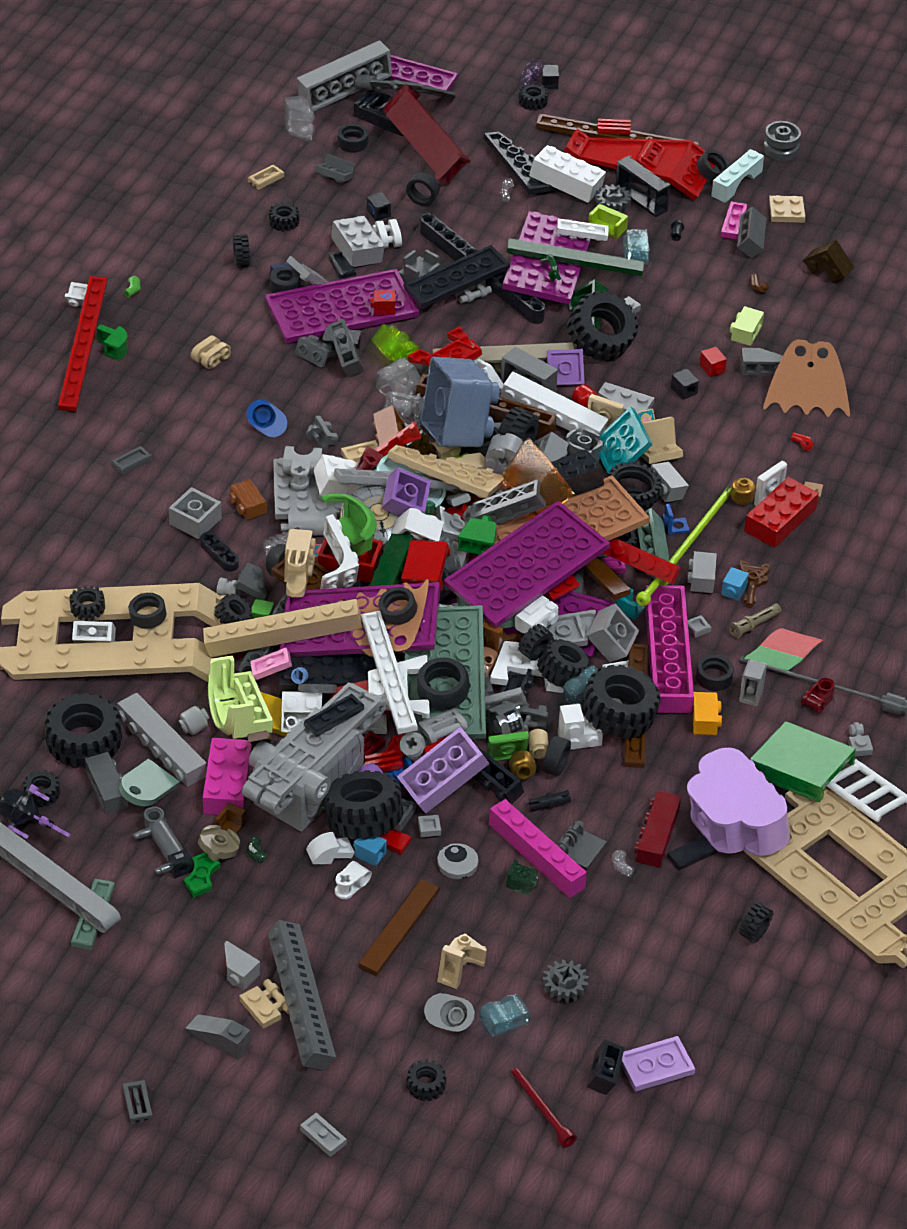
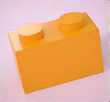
M694 692L692 709L693 734L717 735L718 727L722 726V715H718V713H721V701H718L717 693Z

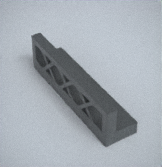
M537 479L474 502L472 504L471 518L481 519L482 516L487 515L492 518V522L498 525L545 508L546 501L540 495V481Z

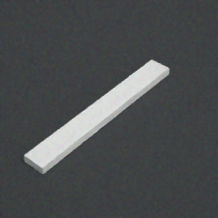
M381 611L361 614L362 623L397 733L417 731V723Z

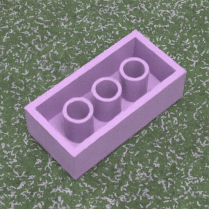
M459 727L399 774L397 778L421 809L427 813L485 768L489 762L464 730Z

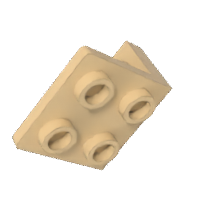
M673 417L642 422L653 443L641 456L646 462L652 464L683 457V450L676 445Z

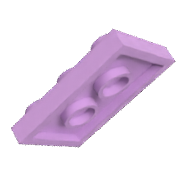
M678 1036L623 1053L621 1066L635 1092L695 1074V1067Z

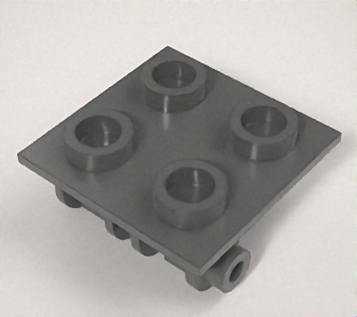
M578 820L568 828L556 845L579 866L587 869L607 841L584 831V823Z

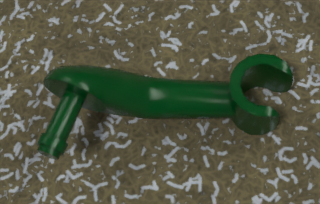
M548 254L547 258L541 259L540 262H548L552 271L548 273L551 282L555 279L561 280L553 255Z

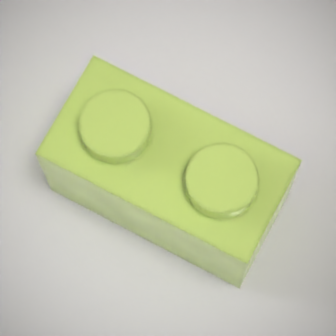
M744 306L741 313L738 312L736 322L731 324V340L751 346L762 327L764 312Z

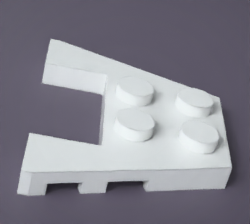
M504 641L489 683L507 685V672L512 671L526 674L528 668L532 669L533 676L543 677L537 666L539 658L531 661L518 650V642ZM544 678L546 691L563 693V688L555 686Z
M427 655L397 663L407 695V674H418L419 669L427 662ZM378 670L368 671L369 693L386 701L385 710L390 711ZM409 700L413 713L422 715V718H430L429 700Z

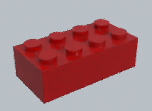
M787 477L746 515L744 532L775 548L816 510L819 493Z

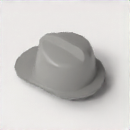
M442 993L429 998L424 1009L426 1019L430 1024L454 1032L466 1030L472 1024L475 1014L473 1005L468 1000Z

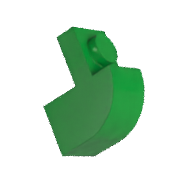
M102 324L97 327V342L104 344V355L120 361L128 351L127 332L125 329L119 326L114 330Z

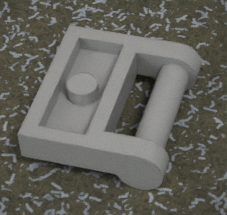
M455 708L418 723L420 730L431 744L437 742V739L450 735L459 727L464 731L468 730L466 720Z

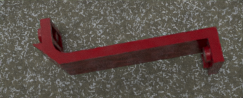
M405 84L385 105V113L437 173L434 177L438 181L449 185L456 174L471 161L417 100L421 96L418 91Z

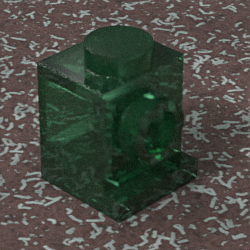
M514 860L507 873L506 888L529 895L533 888L536 889L539 883L538 870L518 864L519 861Z

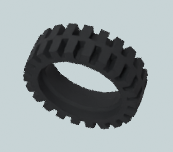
M622 462L621 465L617 464L615 468H611L607 477L613 476L617 481L627 478L638 479L650 487L651 490L646 493H628L641 508L646 510L649 509V506L652 507L654 503H657L661 491V478L656 471L653 472V468L647 469V465L643 464V466H640L639 462H636V465H633V462H628V465L626 462Z

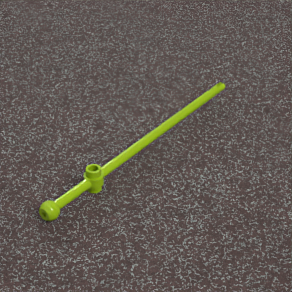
M731 488L725 489L668 562L676 565L731 495ZM655 578L645 591L637 594V603L640 606L649 605L651 595L657 587L669 583Z

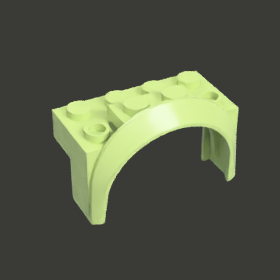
M233 656L211 659L208 677V699L211 715L217 728L226 735L232 734L234 739L247 737L250 733L265 730L272 733L273 720L252 672L234 674Z

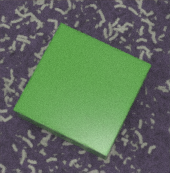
M255 599L251 617L270 616L274 609V603Z

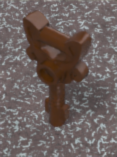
M741 560L740 570L749 573L747 595H745L744 603H746L747 608H752L753 604L756 603V587L768 583L767 575L770 564H763L761 567L750 566L748 565L749 563Z

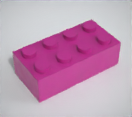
M212 738L203 793V814L218 815L228 802L245 810L246 797L242 795V789L250 776L251 765L249 764V757L252 752V744L248 740Z

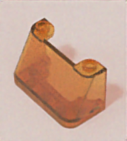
M529 437L522 442L502 476L504 479L502 484L507 490L537 479L540 481V495L546 501V507L529 513L528 515L531 518L555 502L560 501L563 504L575 495L558 470Z

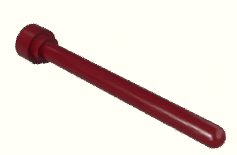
M513 1068L511 1071L512 1075L555 1129L557 1140L561 1146L567 1148L573 1145L577 1139L575 1133L560 1123L519 1068Z

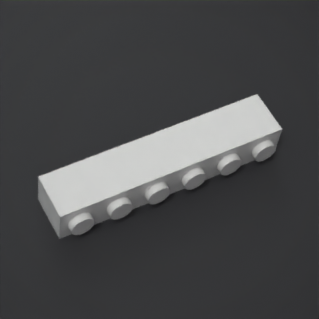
M512 372L501 391L500 397L557 414L556 425L569 431L577 429V432H582L583 429H587L599 435L605 431L608 418L515 372Z

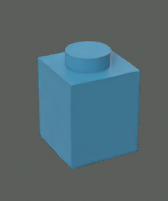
M731 567L723 580L721 595L739 601L747 587L749 573Z
M381 837L357 838L353 844L355 857L376 866L386 854L387 840Z

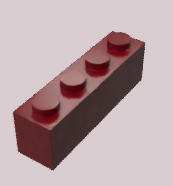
M658 790L656 797L651 798L649 805L651 812L646 813L644 820L646 827L641 828L639 835L641 841H637L634 853L637 854V863L661 867L680 810L681 796Z

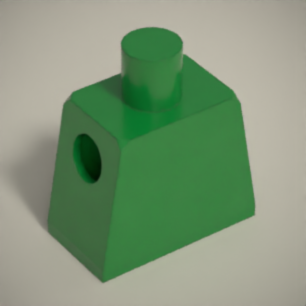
M487 515L482 516L481 519L471 518L458 535V551L480 555L496 543L497 524L492 522V518Z

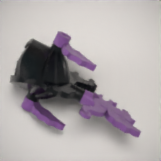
M31 784L27 794L18 789H10L0 798V814L11 820L7 828L27 839L29 835L18 830L17 827L18 825L35 821L49 829L53 828L67 837L71 836L70 833L55 826L53 821L39 814L38 806L34 799L35 795L47 801L50 798L38 792L39 788Z

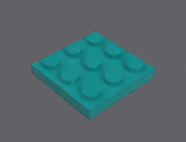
M631 406L599 435L602 441L600 459L607 473H609L612 467L615 468V465H621L622 462H626L627 465L628 462L634 463L653 445L636 410Z

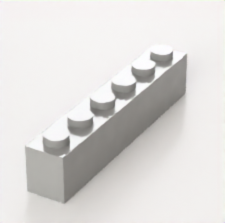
M138 693L117 703L121 722H124L130 732L136 734L140 738L141 743L147 746L153 755L163 762L166 769H170L175 774L178 781H182L189 787L206 777L207 763Z

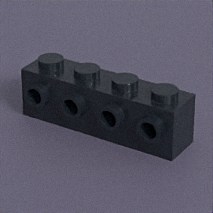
M476 745L489 764L474 775L472 779L480 781L485 790H491L495 793L496 798L500 802L506 799L512 805L524 793L521 780Z

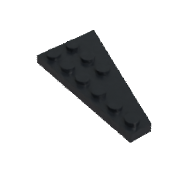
M499 131L484 133L483 139L528 194L559 190L552 185L529 176L535 156L532 154L527 155L524 152L525 149L514 146L512 144L513 141Z

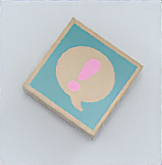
M653 409L637 412L641 422L655 420Z

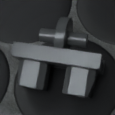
M315 416V424L310 425L306 431L307 438L309 440H316L322 450H327L329 445H336L338 440L336 433H330L332 430L331 423L323 421L321 416Z
M528 703L520 706V716L522 721L527 724L528 732L530 727L546 730L548 722L546 706L539 705L536 709L529 708Z

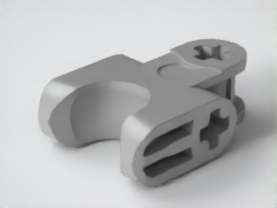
M285 446L282 472L292 474V488L303 490L309 486L310 475H315L314 468L322 456V448H313L310 454L300 455L294 451V446Z

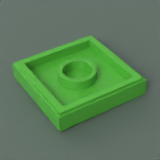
M528 731L489 736L486 753L496 761L510 760V757L515 752L527 751Z

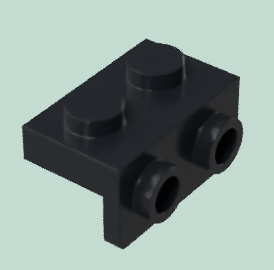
M528 668L526 675L509 671L507 685L502 686L500 693L521 687L527 700L528 689H532L534 684L532 669Z

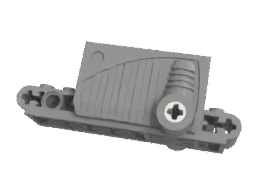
M348 682L321 709L315 707L276 746L266 741H260L254 747L249 757V764L254 769L243 786L242 795L252 800L256 806L302 832L325 810L323 799L327 795L331 783L336 778H341L344 774H352L358 771L364 765V737L362 734L383 714L386 708V701L354 683ZM351 693L364 704L363 711L318 737L314 736L304 726V720Z

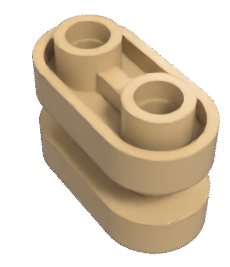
M212 335L193 348L191 359L198 363L201 362L202 366L207 369H212L230 356L231 347L224 342H220L218 338Z

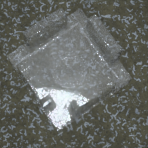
M388 391L384 409L393 405L405 423L410 425L416 422L418 429H421L423 397Z

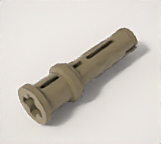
M774 603L772 606L752 616H744L740 621L730 623L729 631L731 635L738 639L742 634L752 632L755 626L780 615L782 612L781 607Z

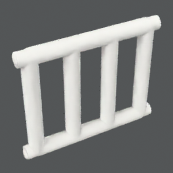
M855 760L854 765L840 771L826 786L876 822H879L883 815L900 805L907 804L906 793L858 760ZM858 770L866 775V777L844 789L836 784ZM873 781L882 786L860 800L852 795V793ZM889 792L897 797L876 811L867 806V804Z

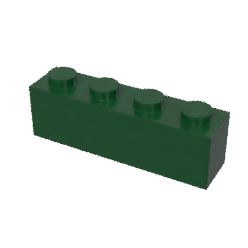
M391 533L389 541H386L384 553L379 558V565L374 570L373 580L368 586L401 585L403 583L401 577L410 542L414 540L413 535Z

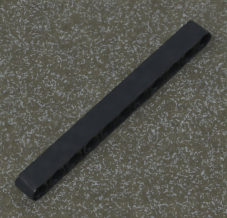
M424 214L421 216L420 233L454 261L478 251L434 215ZM502 272L486 280V287L490 286L492 292L533 324H540L544 321L545 304L537 297L502 289L507 273Z

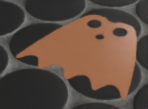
M794 340L785 351L776 369L763 409L777 402L784 413L792 406L798 405L802 408L805 415H808L814 407H820L827 417L831 415L835 408H841L849 417L850 409L845 380L834 347L829 342L819 341L815 344H810L806 340ZM797 346L805 347L806 354L804 356H797L795 354ZM819 348H826L828 350L826 358L818 357L817 351ZM808 362H813V367H808Z
M428 579L417 589H413L406 582L404 583V588H408L413 593L418 607L417 613L410 621L396 625V627L391 629L390 633L393 637L388 634L392 649L396 652L408 649L416 638L424 613L429 585ZM380 589L379 593L376 596L382 595L387 590ZM359 592L358 595H357V597H359V596H365V595H364L363 593ZM367 597L369 599L368 606L360 609V611L365 613L380 610L373 605L375 597ZM380 597L375 600L376 605H378ZM364 598L358 599L359 607L366 605L367 600ZM397 600L394 603L400 606L390 604L387 610L393 612L399 609L400 611L408 605L409 601ZM384 620L386 629H390L392 626H394L393 624L387 623ZM357 629L352 635L355 638H359L364 632L361 629ZM366 634L362 639L356 640L359 646L369 645ZM397 636H405L407 639L403 645H396L394 640ZM362 649L368 656L373 657L371 649Z

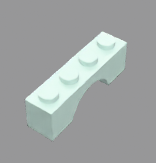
M751 149L713 180L712 197L726 203L735 195L739 183L745 176L754 179L762 172L764 155Z

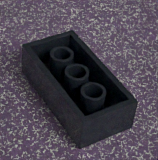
M587 449L519 473L520 485L537 479L540 481V495L546 501V505L604 486L602 467Z

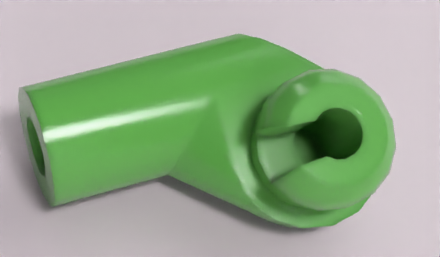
M132 276L128 279L130 287L124 290V295L127 298L133 296L141 289L140 279L137 276Z

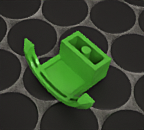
M331 493L320 496L325 503L333 501L344 502V517L338 520L342 525L343 535L347 536L350 541L351 551L359 556L371 550L377 521L370 508L359 499L346 494Z

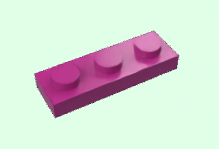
M730 203L722 227L721 237L738 239L740 216L747 211V204Z

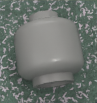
M193 706L181 713L179 724L186 734L195 735L207 728L209 716L204 708L200 710L197 706Z

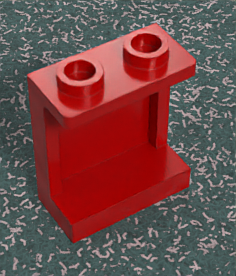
M411 540L401 577L403 584L405 582L408 584L424 583L428 579L429 583L439 582L440 591H442L444 584L441 578L446 557L451 555L448 542Z

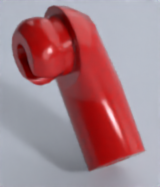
M793 433L791 441L800 443L805 451L813 449L814 445L810 437Z

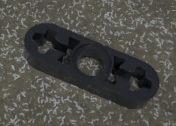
M205 532L201 535V547L225 571L232 572L239 568V557L215 533ZM216 550H223L224 552L219 554V553H216L215 551H216Z

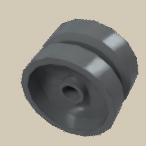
M776 121L768 124L765 129L763 145L765 155L777 161H788L795 158L799 153L801 130L794 123L788 121Z

